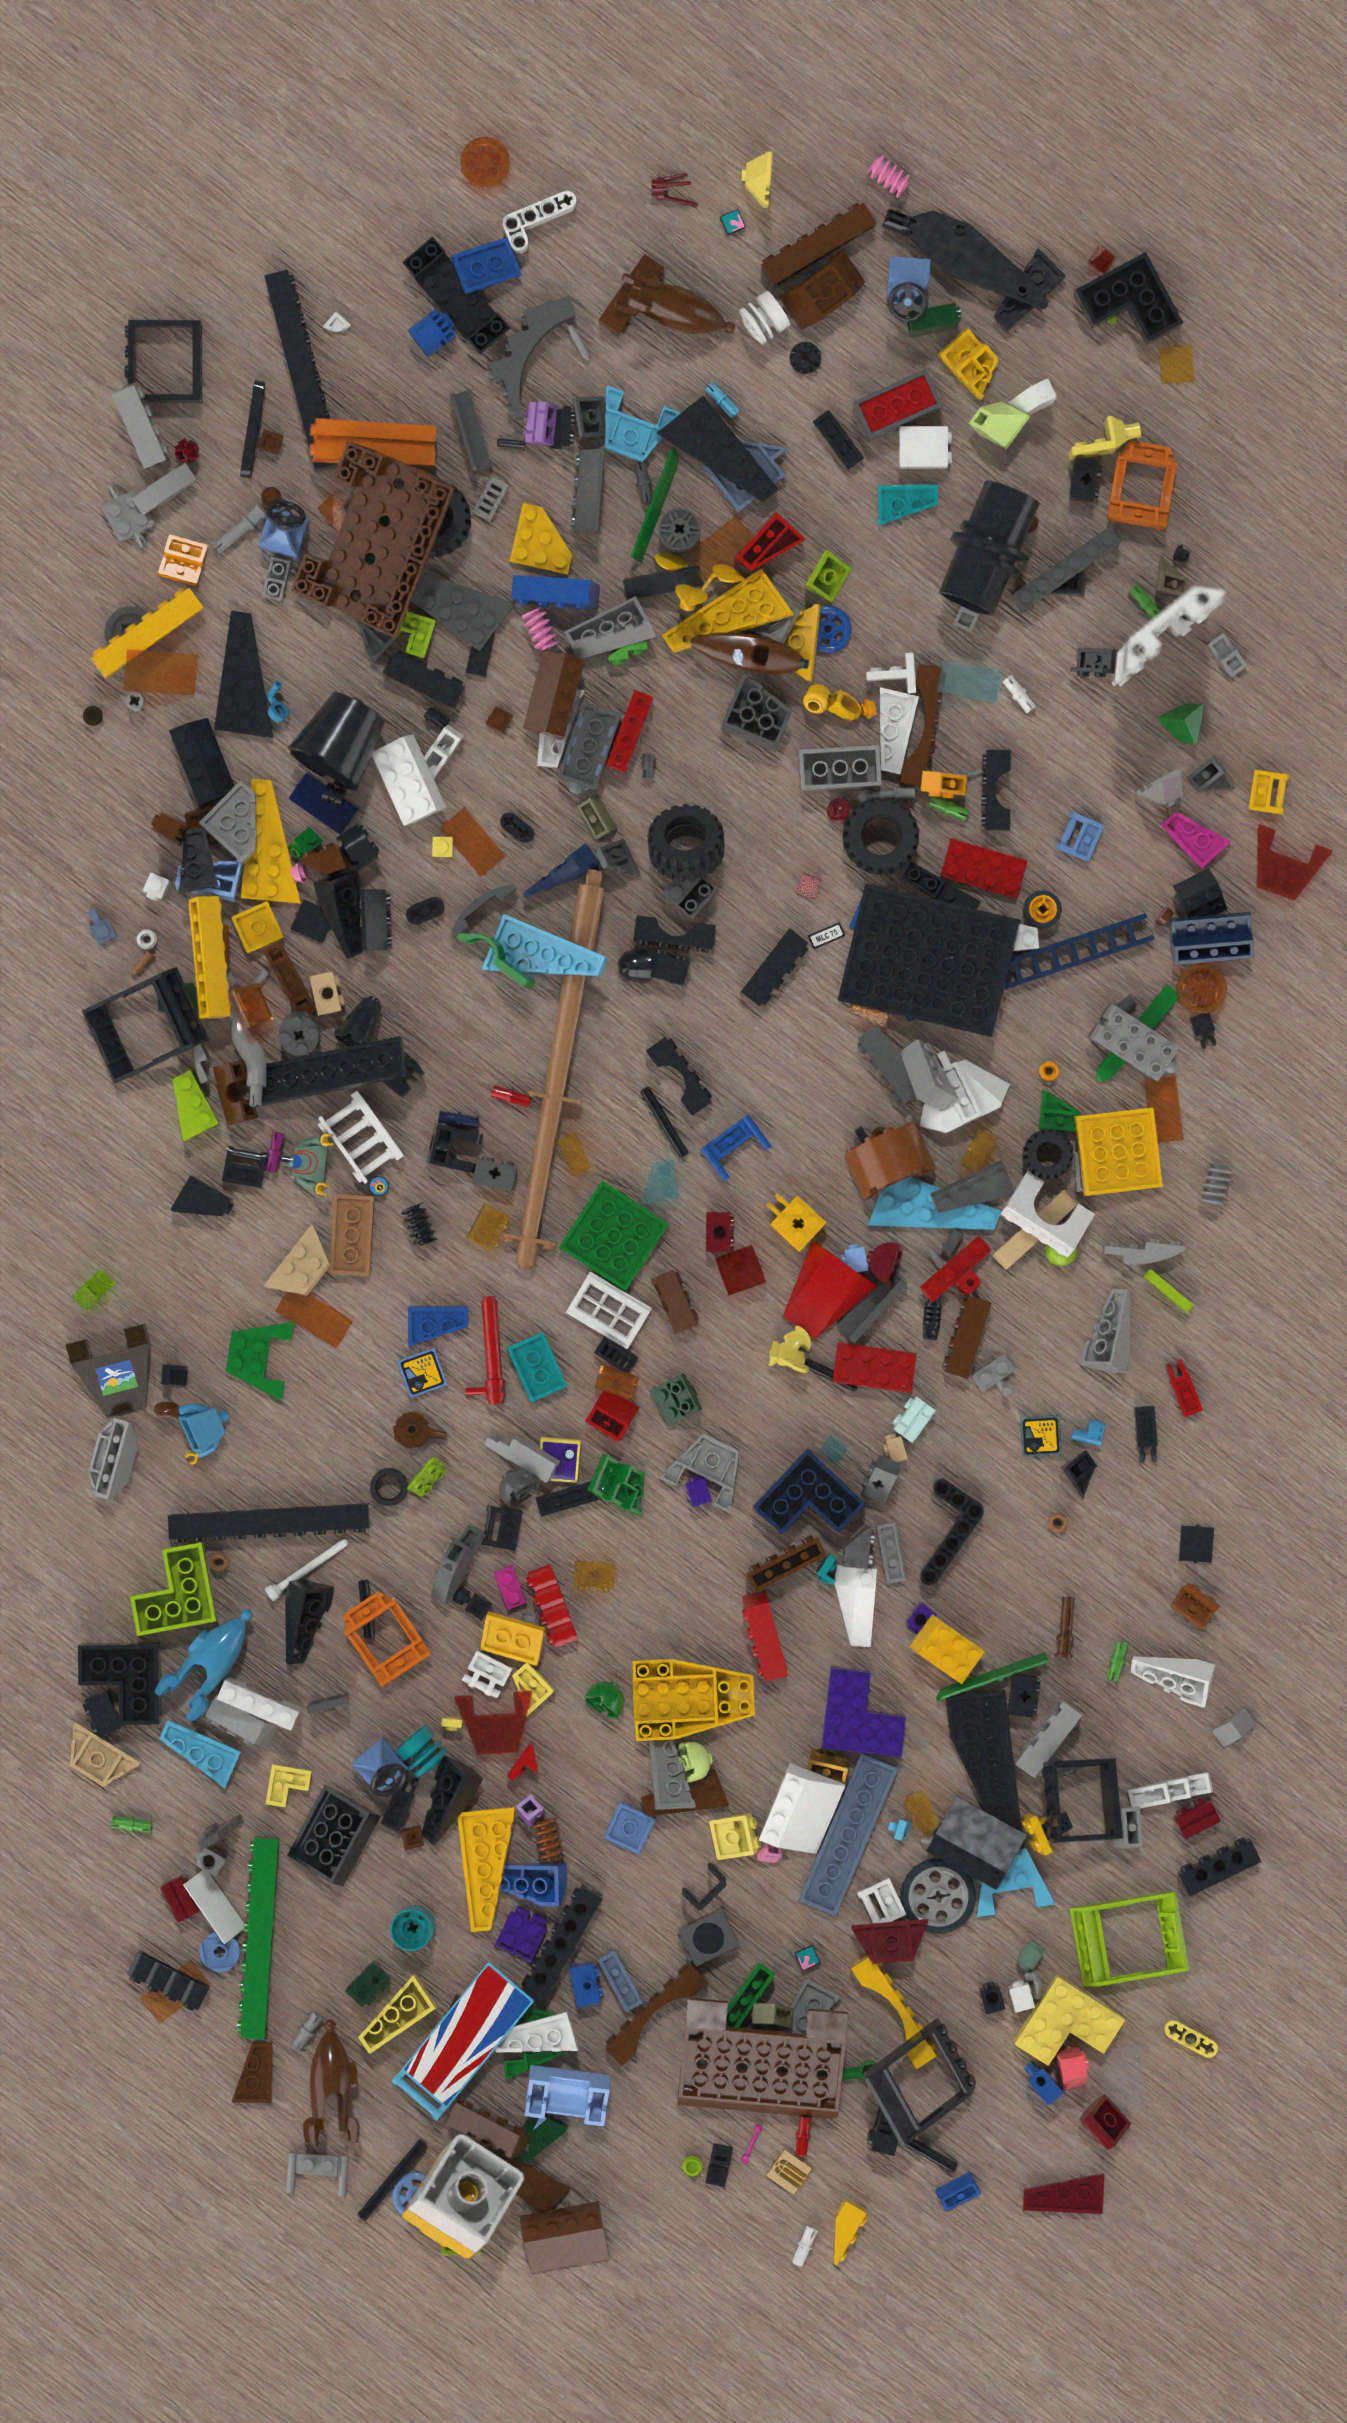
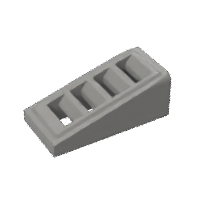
M491 476L472 513L490 522L508 491L509 485ZM492 485H495L501 488L502 491L499 492L491 487ZM488 492L498 496L497 500L487 495ZM484 499L494 503V506L492 507L484 503ZM482 506L491 512L487 514L479 508Z

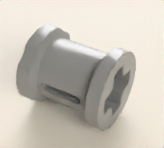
M131 692L126 697V704L132 711L138 712L145 707V699L140 693ZM132 698H140L138 706L131 705L133 703Z

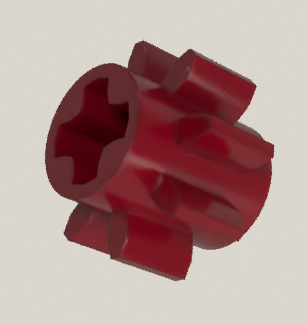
M184 438L174 447L176 449L175 457L179 462L184 463L187 461L190 465L200 456L198 454L199 447L192 440L187 442Z

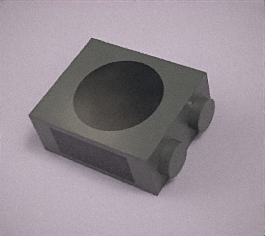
M722 1907L679 1927L680 1933L677 1934L681 1945L685 1944L688 1949L685 1953L689 1962H694L696 1966L739 1946V1942Z

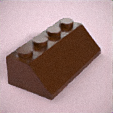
M542 651L523 729L559 739L565 737L584 659L566 654Z

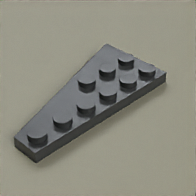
M422 573L411 601L479 652L515 606L514 602Z

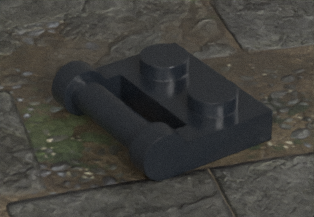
M228 1146L222 1181L262 1188L268 1153L244 1151ZM238 1157L260 1161L259 1167L232 1163V1158Z
M487 1505L486 1511H488L484 1530L486 1537L481 1545L515 1551L523 1511ZM500 1513L502 1515L497 1541L491 1540L495 1514Z

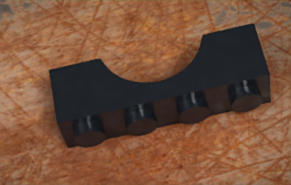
M986 750V754H982V766H985V774H982V786H985V794H982L981 806H985V814L981 815V826H985V831H1010V810L998 802L995 796V784L1001 775L1011 770V750Z
M636 915L633 940H637L639 945L649 946V942L657 943V947L669 948V945H677L679 950H689V947L697 948V952L708 953L709 950H713L716 925L696 923L687 934L671 936L659 927L655 917Z
M664 1037L647 1049L646 1052L657 1067L670 1066L682 1074L685 1080V1092L681 1102L691 1116H693L711 1103L710 1098L712 1095L706 1087L701 1088L698 1083L701 1081L695 1071H689L687 1068L689 1063L683 1054L681 1056L677 1054L675 1049L678 1047L671 1038L667 1040Z

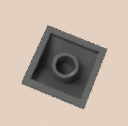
M574 397L573 404L580 442L604 438V397Z

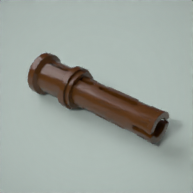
M1062 1597L1060 1634L1056 1636L1058 1647L1055 1657L1073 1658L1071 1654L1072 1642L1074 1641L1072 1624L1075 1598Z

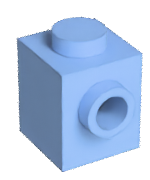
M859 1243L847 1245L848 1249L844 1250V1254L841 1255L842 1262L857 1272L867 1271L868 1265L864 1247H859Z

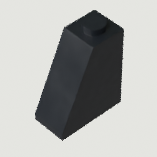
M190 1175L170 1210L180 1213L223 1217L225 1214L229 1215L234 1204H232L233 1199Z

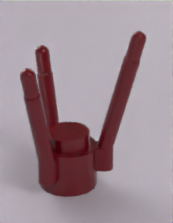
M687 173L652 180V196H657V200H668L689 206H698L696 202L664 195L668 193V187L691 185V181L668 182L687 177Z

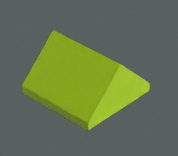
M825 550L805 588L832 603L852 568Z

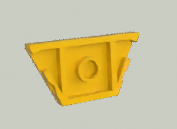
M815 604L811 608L800 611L784 643L798 651L803 658L809 659L808 669L802 668L795 672L809 682H813L821 611L820 604Z

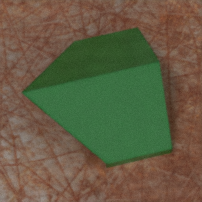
M1186 703L1156 717V719L1179 742L1197 744L1204 705Z

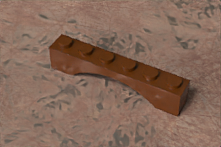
M925 664L918 665L915 683L924 704L925 726L918 747L903 762L899 784L921 787L923 771L927 770L928 763H932L933 752H930V745L935 744L936 732H933L934 724H938L939 712H936L937 704L941 705L943 694L939 692L940 684L944 685L946 673L942 672L943 667Z
M692 1963L688 1966L684 1964L677 1971L678 1975L674 1979L669 1978L663 1984L664 1989L660 1993L655 1992L648 1999L650 2003L645 2008L643 2005L638 2008L634 2013L635 2017L631 2021L626 2020L620 2026L621 2031L617 2035L613 2033L605 2041L607 2043L605 2050L621 2066L636 2053L640 2033L654 2012L673 2000L695 1996L708 1983V1979Z

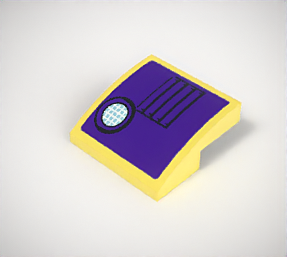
M541 1437L540 1449L560 1460L550 1481L577 1483L581 1440Z

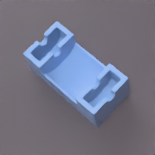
M530 2065L524 2116L544 2119L545 2113L583 2117L584 2124L604 2126L610 2089V2075Z

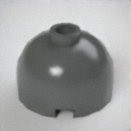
M525 1469L508 1470L502 1476L503 1479L500 1482L499 1492L502 1500L509 1508L510 1504L516 1507L531 1497L529 1492L532 1489L535 1491L538 1489L539 1481Z

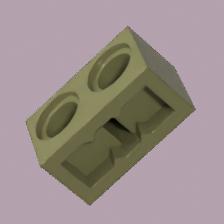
M754 2003L751 2013L752 2024L768 2028L792 2029L793 2008L775 2003Z

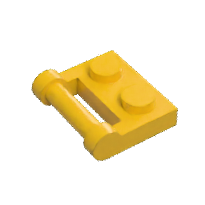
M1254 770L1248 810L1284 815L1283 802L1286 781H1289V775ZM1273 779L1279 780L1275 807L1270 806Z

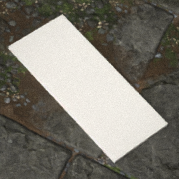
M202 1870L183 1885L224 1944L244 1929L245 1924L210 1873Z

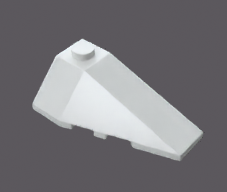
M836 1565L835 1588L851 1646L871 1647L876 1567L861 1569Z
M1133 1656L1130 1673L1151 1684L1157 1683L1163 1686L1164 1691L1176 1693L1181 1696L1180 1700L1205 1708L1216 1665L1198 1659Z

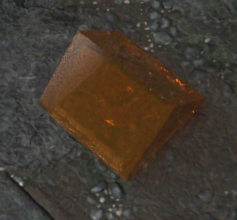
M258 983L234 989L230 992V999L244 1031L273 1020Z

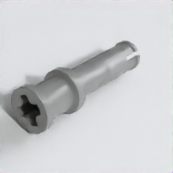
M257 504L254 505L255 508L246 516H241V521L216 543L212 544L220 554L248 530H254L261 520L267 518L266 514Z

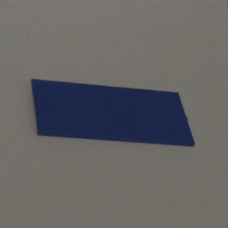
M306 772L288 799L341 835L359 808L346 799L343 800L340 808L333 806L330 801L327 803L321 801L326 786Z

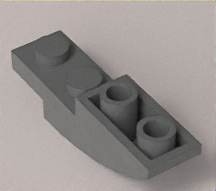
M468 1524L459 1540L453 1539L437 1571L431 1592L432 1598L446 1606L448 1605L468 1573L465 1570L466 1566L486 1537L483 1532Z

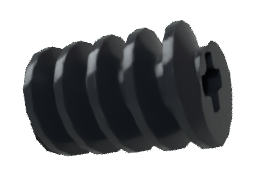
M424 1202L406 1208L401 1212L402 1215H408L404 1222L411 1223L407 1230H414L409 1235L410 1238H417L412 1242L413 1245L422 1246L438 1240L437 1238H431L435 1231L428 1230L432 1223H425L429 1215H422L427 1209L419 1207Z

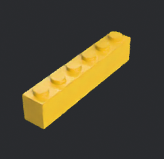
M190 588L187 590L180 589L174 594L175 598L170 602L167 600L163 601L157 606L159 610L155 613L148 612L141 618L143 620L138 625L135 623L131 624L125 629L127 633L121 637L116 635L109 640L110 645L106 648L101 646L93 652L94 656L91 658V661L105 679L203 609L202 604Z
M200 896L188 899L199 1019L230 1016L231 1004L228 996L229 984L226 975L227 963L225 962L223 923L221 922L222 906L219 896Z

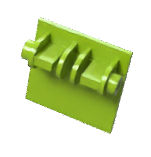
M435 1456L428 1460L424 1465L425 1467L421 1468L422 1471L418 1472V1476L416 1475L407 1487L408 1490L420 1497L428 1494L436 1480H439L445 1474L447 1466L441 1463Z

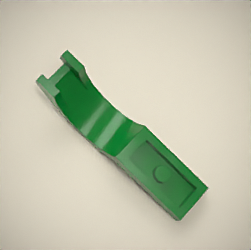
M459 933L457 935V938L462 942H468L471 945L481 940L490 943L495 957L493 965L523 987L533 988L536 982L506 960L504 948L498 940L482 934Z

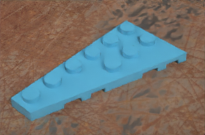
M503 914L494 937L503 946L506 960L523 973L601 976L608 960L606 956ZM492 947L489 949L481 970L502 971L493 965L495 957Z

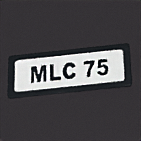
M839 922L808 935L813 949H816L844 937L845 933Z

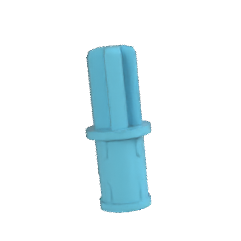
M714 382L710 383V387H706L704 391L716 402V406H720L731 418L736 416L739 408L728 398V394H724Z

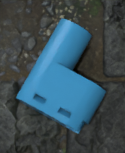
M1090 1419L1087 1431L1073 1428L1071 1440L1101 1446L1106 1424L1099 1420Z

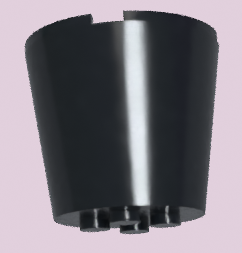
M333 692L289 745L287 750L291 751L290 755L316 775L322 778L326 775L335 780L333 782L335 785L347 790L357 791L385 722L376 711L364 705L360 699L352 698L343 693Z

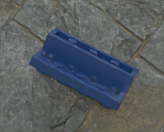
M1250 912L1170 919V944L1174 965L1254 958V939L1252 936Z

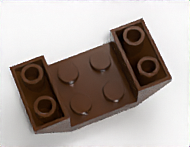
M844 249L828 259L826 266L802 284L792 286L779 296L801 330L824 319L852 298L864 285L865 280Z

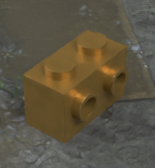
M812 1748L807 1770L845 1784L851 1757L842 1753L835 1754L824 1749Z

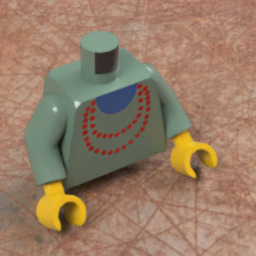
M333 1134L311 1136L301 1141L298 1147H295L294 1155L282 1154L281 1166L293 1167L292 1175L295 1176L296 1182L306 1190L323 1196H327V1194L323 1193V1188L325 1186L330 1187L324 1183L328 1146L334 1145V1143L328 1142V1138L333 1136Z

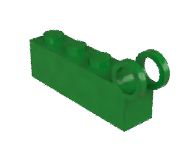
M756 1962L728 2002L726 2027L738 2028L754 2006V2003L757 2002L776 1975L761 1963Z

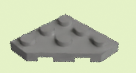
M240 780L199 824L205 827V830L242 864L256 851V794Z

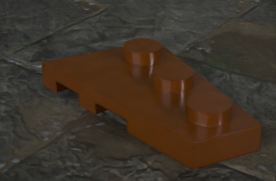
M252 2042L231 2103L272 2102L273 2042Z

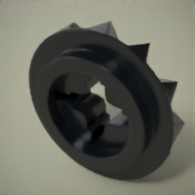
M800 342L790 352V364L799 373H812L821 363V352L811 342ZM800 351L804 354L812 352L809 356L810 362L805 360L799 363L802 359Z

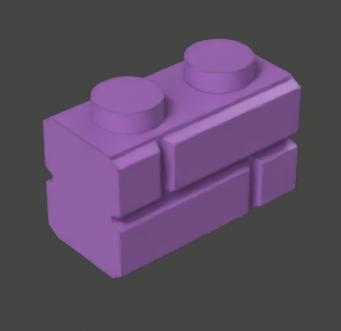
M529 402L528 409L526 410L527 425L524 430L526 443L537 446L554 445L558 405L549 402Z

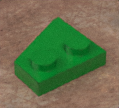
M1042 1090L1039 1129L1076 1132L1075 1116H1080L1081 1112L1053 1096L1048 1091Z

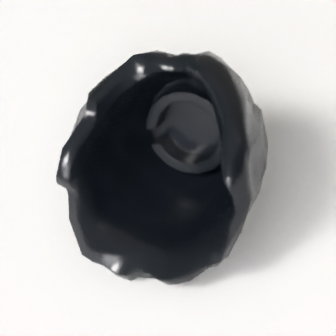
M633 949L624 952L618 959L619 974L626 981L641 984L648 983L652 979L653 972L652 953L646 949Z

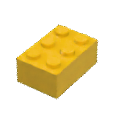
M933 1614L909 1646L917 1654L961 1684L985 1653L978 1645Z

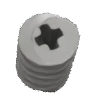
M1209 1162L1214 1168L1207 1169L1212 1175L1205 1176L1209 1183L1203 1184L1207 1191L1201 1192L1205 1199L1199 1200L1214 1205H1222L1224 1201L1220 1197H1226L1227 1195L1222 1189L1229 1188L1224 1182L1231 1180L1226 1174H1231L1233 1171L1228 1166Z

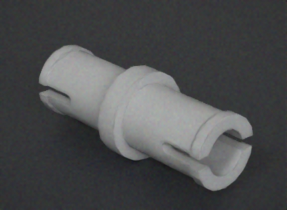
M315 2011L312 2012L306 2023L301 2025L299 2028L300 2032L291 2042V2046L295 2049L297 2047L298 2051H301L308 2039L314 2036L315 2029L323 2020V2017L320 2014L316 2015L317 2012Z

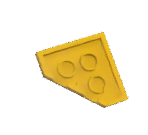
M523 503L509 562L568 576L572 560V554L543 507Z

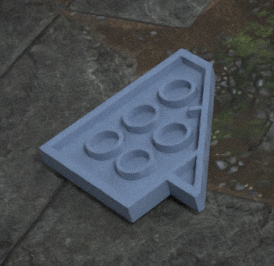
M740 441L774 484H777L786 477L774 461L787 451L786 447ZM700 463L738 513L756 500L755 497L742 490L739 486Z

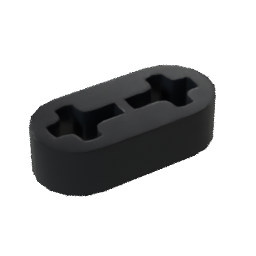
M505 813L501 817V827L518 841L529 843L533 840L534 831L531 826L515 814ZM513 817V823L517 827L514 828L511 825L506 827L504 819ZM518 828L524 831L529 829L530 838L525 837L522 839V834L518 831Z

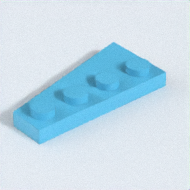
M167 1720L159 1738L188 1759L193 1765L205 1772L210 1778L218 1782L223 1788L226 1787L241 1753L238 1749L171 1720Z

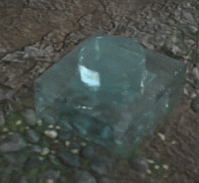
M830 1434L819 1451L837 1462L847 1445Z

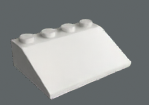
M789 1763L761 1829L759 1841L777 1848L817 1854L845 1784Z

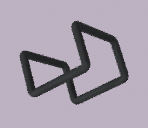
M710 1862L707 1864L708 1870L720 1882L700 1902L686 1888H682V1895L699 1911L726 1887V1878Z

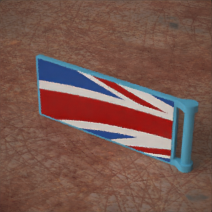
M487 1963L391 2082L395 2086L398 2085L432 2114L434 2120L438 2121L533 2004L534 2000L493 1964ZM405 2074L442 2106L437 2109L404 2081L403 2077Z

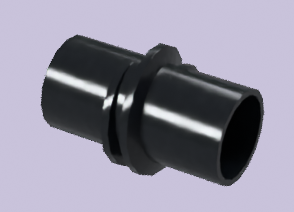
M986 480L969 520H964L960 524L962 532H953L950 541L957 549L938 593L957 605L984 615L993 616L1009 576H1017L1019 573V569L1014 566L1015 562H1026L1028 556L1021 551V548L1040 503L1033 497L1015 488Z

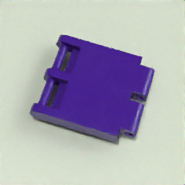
M517 1906L515 1912L510 1911L494 1947L511 1952L510 1955H517L526 1959L527 1963H531L546 1932L547 1927L544 1924L547 1919L535 1913L529 1919L530 1911Z

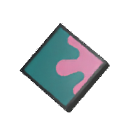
M738 209L720 216L727 236L746 229Z
M813 1944L794 1952L802 1971L821 1963Z

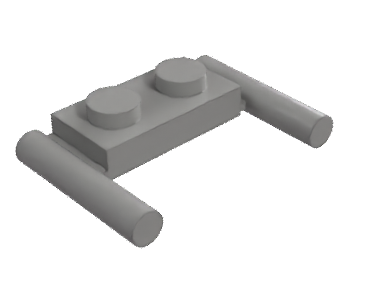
M289 2152L286 2193H294L295 2173L322 2176L338 2175V2196H346L348 2155Z

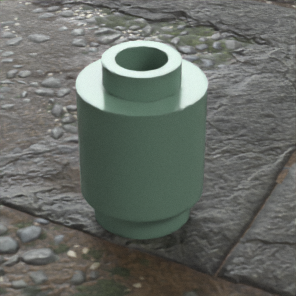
M1030 1940L1029 1943L1025 1944L1017 1957L1018 1965L1026 1971L1029 1968L1034 1970L1043 1955L1044 1947Z

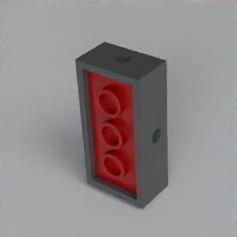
M926 369L858 399L852 404L868 442L890 433L900 426H905L942 409L943 406Z

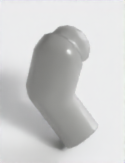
M1025 1971V1981H1032V1997L1034 1999H1041L1042 1981L1037 1971Z

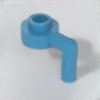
M275 681L266 694V698L271 705L268 709V715L276 722L285 721L289 715L288 707L278 702L275 698V695L282 686L280 681Z

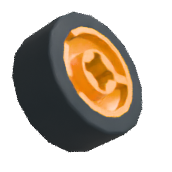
M1046 890L1036 891L1026 899L1023 907L1026 921L1039 929L1054 925L1059 920L1062 912L1061 902L1058 897ZM1040 906H1044L1046 908L1045 913L1042 914L1038 910Z

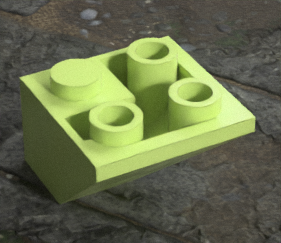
M1000 401L980 407L969 424L980 436L1007 449L1030 416Z

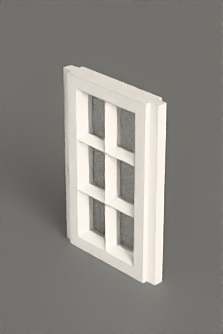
M590 1271L566 1313L628 1349L652 1308Z

